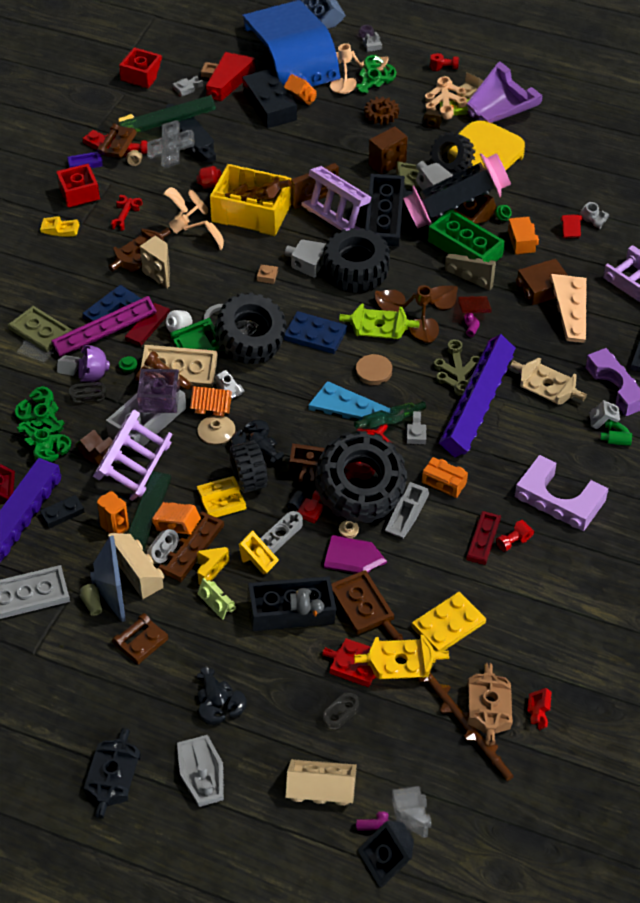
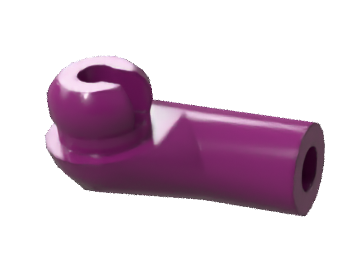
M466 313L464 315L465 324L468 326L466 334L469 337H473L480 324L472 313Z
M377 812V819L357 820V831L378 830L386 821H390L388 820V813Z

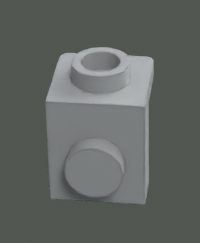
M603 400L598 406L593 408L590 412L592 428L599 429L608 419L618 422L620 420L618 406Z

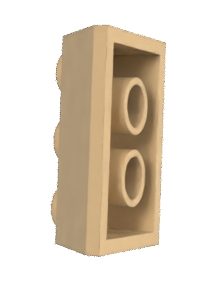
M110 533L108 535V538L114 535L120 569L142 599L164 588V575L162 571L154 567L151 556L143 552V547L138 539L135 540L131 534Z
M291 759L287 771L286 798H291L295 802H302L304 799L313 800L314 803L318 804L331 801L342 806L353 803L357 765Z

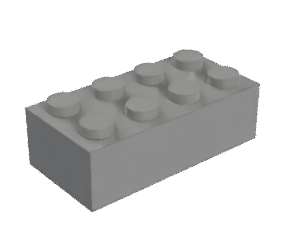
M156 376L106 420L108 435L113 439L116 437L126 417L133 409L140 413L137 418L139 424L157 435L186 409L185 393ZM131 430L128 434L131 436L130 439L141 446H145L150 441V439L136 430ZM125 445L127 448H129L130 450H132V451H134L135 453H137L135 450H133V449L130 448L129 446Z

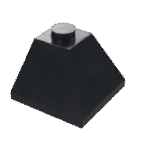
M386 821L358 849L379 887H383L412 859L414 839L403 822Z

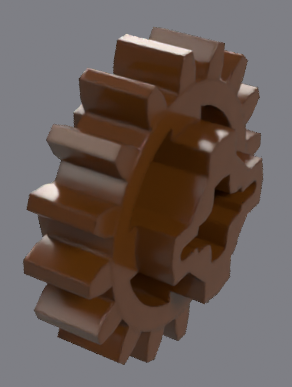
M375 97V100L370 99V103L366 102L365 117L369 118L368 121L374 120V124L378 122L382 125L383 122L389 124V121L394 122V119L398 118L399 108L398 103L395 104V100L390 101V98L385 99L381 97V99Z

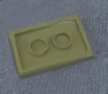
M32 306L8 324L9 330L46 353L54 348L51 340L72 331V329L35 306Z

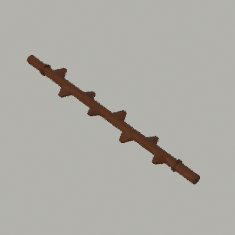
M389 620L383 622L382 626L392 637L393 641L404 640L402 634L398 633ZM431 672L428 677L417 678L419 682H428L444 702L440 712L453 713L465 728L467 733L464 739L475 741L506 781L511 780L514 775L502 762V758L495 753L498 745H490V743L487 745L477 729L467 724L469 712H462L448 695L451 687L439 684Z

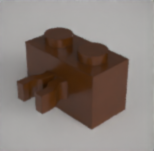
M292 443L289 469L301 471L299 481L303 482V477L306 475V472H309L311 477L310 483H314L316 466L325 448Z

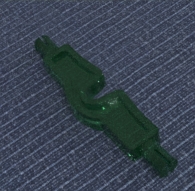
M424 401L417 404L410 402L391 407L390 413L380 410L363 416L362 420L354 422V426L359 429L365 426L373 428L383 424L397 423L406 417L413 416V411L418 412L419 410L426 409V403Z

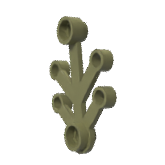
M454 339L448 343V352L453 356L455 368L447 364L443 359L438 358L434 361V369L438 371L444 370L457 377L456 381L448 377L447 373L439 372L436 381L439 384L446 383L454 388L456 395L462 396L470 378L465 380V376L473 368H476L480 357L472 356L470 361L463 367L460 357L463 344L461 341Z

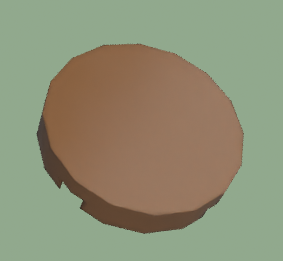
M376 354L366 355L357 362L356 375L365 384L380 385L381 382H387L391 378L392 364L384 356Z

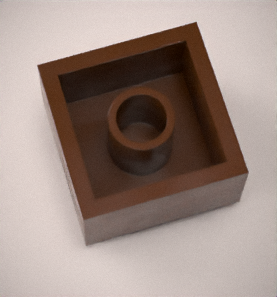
M394 126L369 139V166L379 174H384L396 168L397 162L405 163L408 136Z

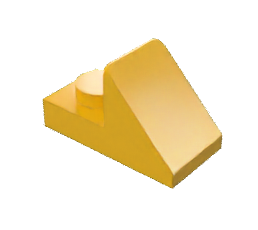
M253 530L239 543L243 563L251 560L263 575L267 574L279 561Z
M215 548L197 552L198 563L201 565L197 572L199 585L203 578L206 581H212L229 562L228 548Z

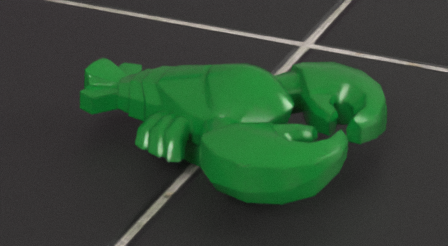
M377 55L367 56L364 60V68L360 72V76L363 78L362 84H357L356 86L360 94H367L369 92L368 88L372 86L379 87L384 82L391 83L396 78L395 67L386 64L382 75L381 71L376 68L383 64V60Z
M37 387L29 395L35 402H44L37 404L33 409V413H31V404L26 399L16 406L15 414L21 422L31 421L37 427L46 424L51 427L50 430H53V434L55 432L60 433L63 430L65 423L63 420L57 421L55 413H57L59 408L53 401V392L49 388Z
M29 421L22 422L17 427L18 432H25L28 438H25V441L29 446H35L33 450L35 460L38 458L49 462L57 460L59 454H55L52 451L53 443H56V450L61 455L66 454L71 448L72 441L68 436L63 434L50 435L53 430L47 427L37 429L30 426L31 422Z

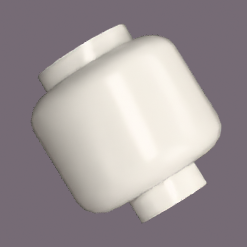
M173 310L167 315L166 327L172 333L192 325V317L187 311Z

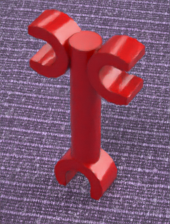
M125 195L119 196L120 201H117L116 204L118 208L123 209L118 219H114L111 222L112 229H115L118 225L120 226V231L125 229L124 220L129 210L139 211V205L142 206L141 198L127 199Z

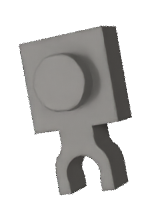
M198 76L193 77L191 80L185 78L173 83V89L181 97L194 92L195 88L203 86V81H199Z

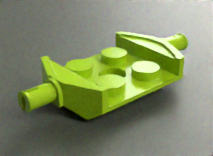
M361 304L353 314H340L339 322H350L355 334L358 336L399 339L405 330H408V327L419 328L420 321L407 319L402 307H399V312L364 309V304Z

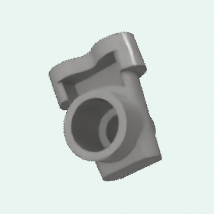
M594 202L585 204L579 214L586 222L593 223V226L598 229L602 227L609 217L608 213L599 211V206Z
M227 370L215 376L217 389L232 391L231 400L245 392L241 384L238 385Z

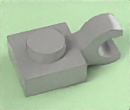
M413 411V424H407V444H426V425H421V412Z

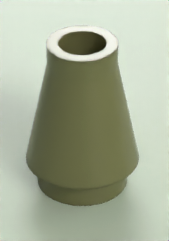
M95 584L83 586L80 589V598L88 608L91 616L99 615L102 613L99 588Z

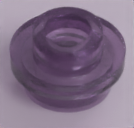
M363 25L359 30V35L365 38L366 34H369L371 37L374 35V30L370 25Z

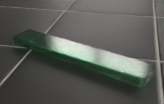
M212 95L124 120L119 122V125L121 127L134 128L138 133L216 110Z
M152 471L128 534H131L135 540L138 539L140 541L143 552L154 526L152 518L162 505L170 484V474Z

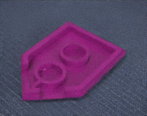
M332 535L324 568L354 574L364 570L369 573L371 569L386 564L387 560L370 541Z

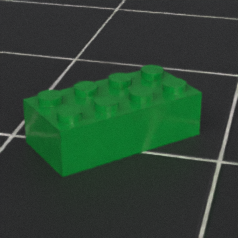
M449 210L429 226L428 242L448 254L467 256L472 260L480 258L484 262H490V260L498 261L503 256L504 240L453 210Z

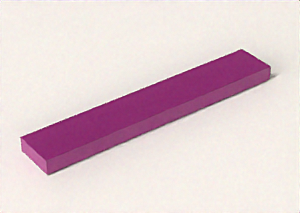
M146 296L51 340L60 358L82 348L84 345L93 343L155 314L157 310L150 297Z

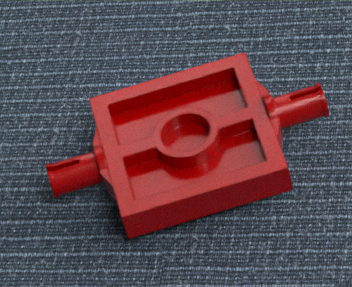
M346 638L337 652L325 647L322 656L334 659L330 667V674L369 687L372 680L376 678L371 667L368 666V662L354 663V654L370 653V646Z

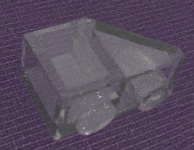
M420 787L393 790L392 803L396 821L403 822L407 828L421 837H428V828L432 827L429 814L425 813L424 808L427 807L425 794L420 792Z

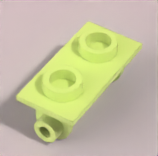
M202 579L197 594L223 620L226 612L229 611L231 613L236 609L235 602L227 595L222 596L223 591L214 581Z

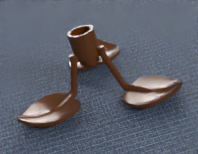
M421 285L418 287L417 293L414 292L413 296L406 303L405 296L400 291H375V300L381 310L399 312V307L405 308L415 299L417 304L422 306V320L415 319V321H420L419 328L409 327L410 333L414 338L422 342L431 343L439 334V325L432 318L425 319L426 305L434 303L437 309H451L456 302L458 287L438 286L430 288L429 286Z

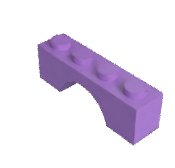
M607 348L589 354L585 368L595 380H608L619 388L615 404L625 417L640 411V388L636 381L629 376L625 368L619 364L615 356Z

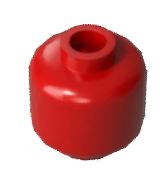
M215 166L200 169L199 175H197L198 185H201L204 189L215 188L222 175L220 169H217Z

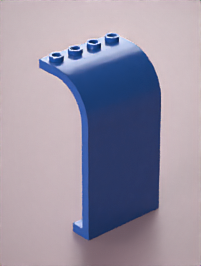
M300 0L243 15L245 30H252L268 48L274 62L277 77L283 86L291 74L306 80L311 86L341 79L336 50L328 29Z

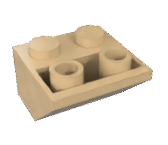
M154 236L140 246L142 271L145 275L153 278L158 284L168 288L170 285L168 245L157 236Z

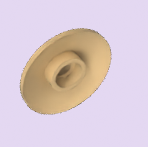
M209 416L203 419L198 426V436L203 442L210 445L225 444L231 440L232 435L235 433L233 421L225 416Z

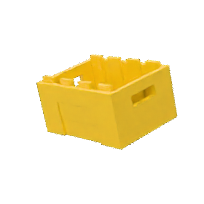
M227 164L210 195L212 222L224 225L230 224L276 236L291 206V187L282 188L271 200L263 199L257 201L256 199L247 198L245 202L241 201V196L231 194L230 198H227L225 193L234 191L244 183H247L248 188L254 185L260 187L265 183L272 182L276 176L279 177L280 181L291 180V178Z

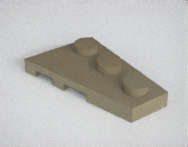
M448 254L445 261L446 271L489 291L492 289L496 261L484 262L480 258L472 260L467 256Z

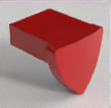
M581 215L561 216L563 238L581 237Z

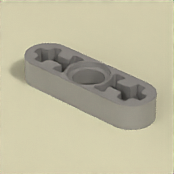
M296 511L287 513L260 538L273 554L302 528V515ZM279 530L286 532L284 536H277L275 533Z

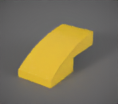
M59 216L43 218L40 231L54 236H77L80 224L78 220L61 221Z

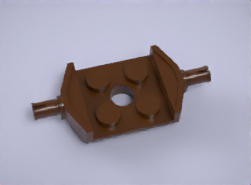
M276 176L272 182L265 183L260 187L254 185L248 188L247 183H244L234 191L225 193V197L230 198L231 194L241 196V201L245 202L247 198L256 199L257 201L263 199L271 200L278 191L285 187H291L292 183L290 179L280 181L279 177Z
M166 227L161 232L142 228V235L120 249L113 247L116 261L108 265L110 271L113 272L121 267L134 272L142 268L141 254H138L141 253L140 246L154 236L164 241L163 238L171 234L170 229Z

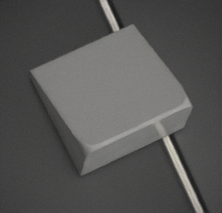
M64 355L58 360L57 373L75 375L79 366V359L81 358Z

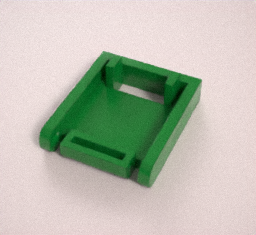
M210 318L173 331L170 334L177 348L212 350L218 353L225 351L219 348L216 340H212V344H210L205 335V332L210 331L215 339V326Z

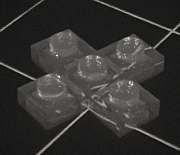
M177 120L163 124L162 138L147 142V156L150 159L162 156L164 168L179 164V150L194 146V132L191 129L180 132V124Z

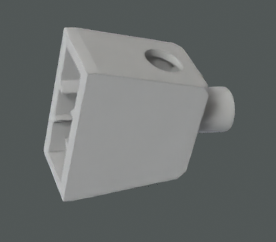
M421 161L416 166V169L419 171L416 182L422 190L453 176L438 163L427 166Z
M300 240L296 248L286 247L285 256L291 257L292 268L315 278L323 266V249L326 243Z

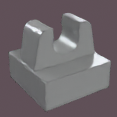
M377 32L374 33V36L370 37L369 34H366V37L363 38V45L367 52L382 49V43Z

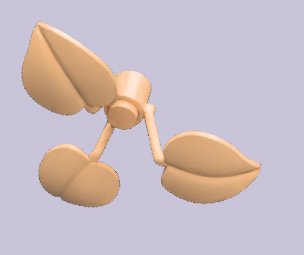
M341 44L338 47L339 52H336L338 64L343 62L344 78L331 82L330 88L335 93L345 94L356 88V80L354 78H347L346 63H349L352 57L361 69L364 68V61L359 62L354 51H351L349 44ZM388 56L380 57L383 60V64L376 69L383 70L389 60Z
M175 188L167 189L164 195L171 198L181 209L178 215L169 222L171 229L177 234L183 229L186 231L193 227L206 225L221 250L224 240L213 223L203 221L188 225L190 221L187 217L198 208L204 215L208 213L206 205L200 200L199 196L193 190L188 192L196 206L185 215L183 212L186 213L188 209L182 196Z

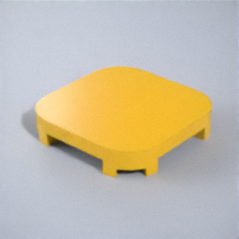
M472 122L458 133L471 140L470 142L474 145L472 149H475L473 154L475 160H472V166L480 162L483 165L480 153L487 158L497 153L505 171L516 160H522L524 157V140L518 135L490 122ZM453 146L448 152L447 158L449 163L453 162L457 157V146Z

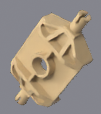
M537 358L526 365L513 360L510 368L520 371V387L554 403L563 404L573 397L582 401L586 399L587 394L575 388L576 374L569 377L541 364V358ZM548 383V384H551V386H548V387H547V386H545V385H543V384Z

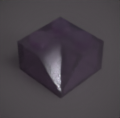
M141 369L137 393L139 412L177 413L180 391L179 370Z

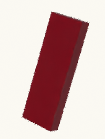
M154 303L153 305L157 312L138 321L127 333L125 340L141 347L170 313V309Z
M482 511L467 554V561L486 565L501 521V515Z

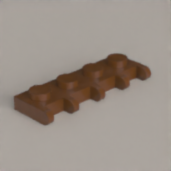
M200 512L199 515L202 521L198 526H195L187 540L184 538L179 539L178 543L181 545V548L177 553H168L167 557L171 561L167 566L160 564L158 568L163 574L182 582L198 561L197 552L206 550L224 527V521L205 512Z

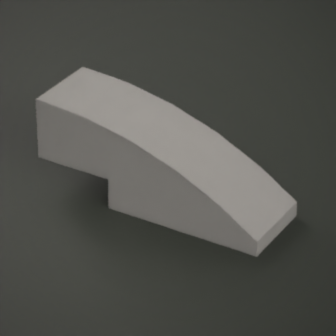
M412 482L409 483L389 520L385 532L401 538L406 536L429 496L428 488Z

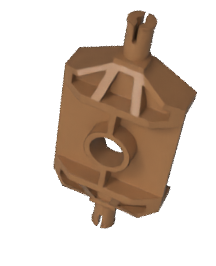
M488 663L484 664V674H475L467 682V687H469V718L467 724L485 732L486 744L489 745L490 742V745H494L495 733L510 730L512 726L511 683L505 677L495 676L493 674V665L489 664L488 667ZM486 697H493L496 701H489Z

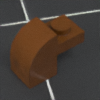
M93 430L79 440L75 446L92 464L99 465L113 440L108 437L103 441L97 432Z

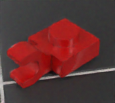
M315 490L312 500L306 498L297 511L302 515V519L314 524L324 510L319 493Z
M547 688L529 693L528 713L532 715L531 723H538V729L546 728L548 725L545 712L550 711L551 691Z

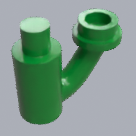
M608 419L605 422V428L611 430V427L618 431L601 433L600 440L608 441V444L631 446L632 433L621 423Z

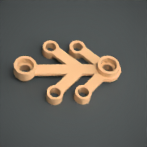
M447 76L440 77L437 87L425 95L427 102L426 110H436V105L443 100V107L440 109L441 116L446 120L451 119L454 111L449 99L458 102L459 107L467 106V98H465L466 89L453 85ZM448 89L456 92L457 95L448 92ZM442 91V93L435 98V95Z

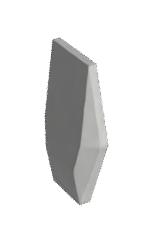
M208 735L178 742L180 777L198 807L223 801V762Z

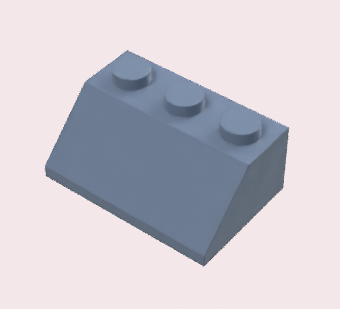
M336 0L301 1L326 28L336 27L346 16Z

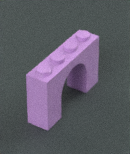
M539 455L517 483L515 497L584 532L605 503L608 488L591 480L579 496L573 499L556 498L547 491L546 486L555 475L557 463Z

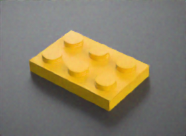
M458 592L413 621L412 628L420 636L424 635L433 650L445 651L485 624L486 618Z

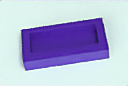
M98 152L67 157L69 168L88 163L90 168L103 166Z

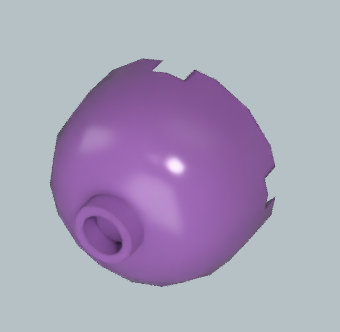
M84 345L81 350L84 356L82 359H79L78 376L81 378V382L98 381L104 376L105 371L108 372L109 361L106 360L105 353L98 347Z

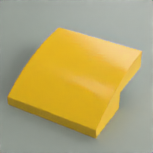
M234 476L197 486L205 512L217 518L247 509L246 502L240 493L239 485Z

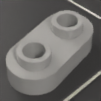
M167 529L160 532L150 545L147 554L151 556L154 564L164 563L168 559V553L173 552L178 546L179 536L176 531Z

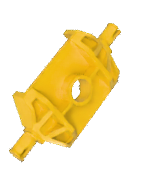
M424 635L420 636V640L379 641V637H375L370 653L354 654V663L368 662V666L371 667L378 679L428 677L436 659L449 660V651L433 650V647ZM397 658H404L407 662L399 664L395 660Z

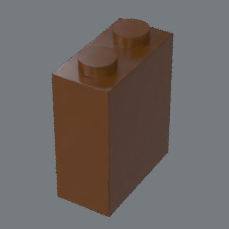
M555 258L519 269L516 284L522 289L526 299H529L532 305L556 298L553 292V283L550 280L551 274L568 275Z

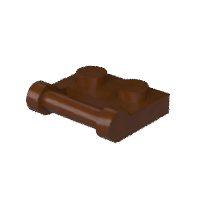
M112 124L109 134L102 145H99L97 152L104 156L122 158L137 134L136 130Z
M143 613L122 634L113 637L112 641L116 647L139 665L169 638L166 632ZM143 626L147 628L129 644L125 642Z

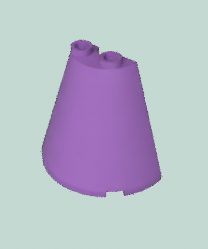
M498 62L467 102L469 108L467 112L471 118H475L477 121L493 123L538 106L542 102V95L532 87L526 92L512 80L510 69L503 63Z

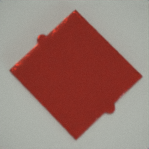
M487 296L458 297L462 313L492 312Z

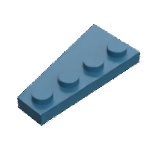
M328 381L309 404V410L311 411L318 409L324 411L325 414L332 415V413L342 415L343 418L350 419L354 417L358 418L361 422L379 426L382 422L385 424L392 415V409Z

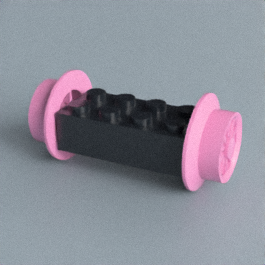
M480 153L483 165L480 162L420 191L422 201L415 186H412V194L403 199L417 229L432 224L427 213L430 214L431 218L440 217L445 211L449 209L455 210L460 204L464 202L469 203L480 194L486 195L493 188L498 196L501 197V189L511 185L497 153L488 158Z

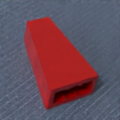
M225 52L206 85L207 98L223 101L243 83V76L255 72V58Z

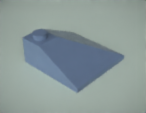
M113 535L109 536L94 561V572H90L92 584H96V587L99 588L100 596L117 617L124 622L126 621Z

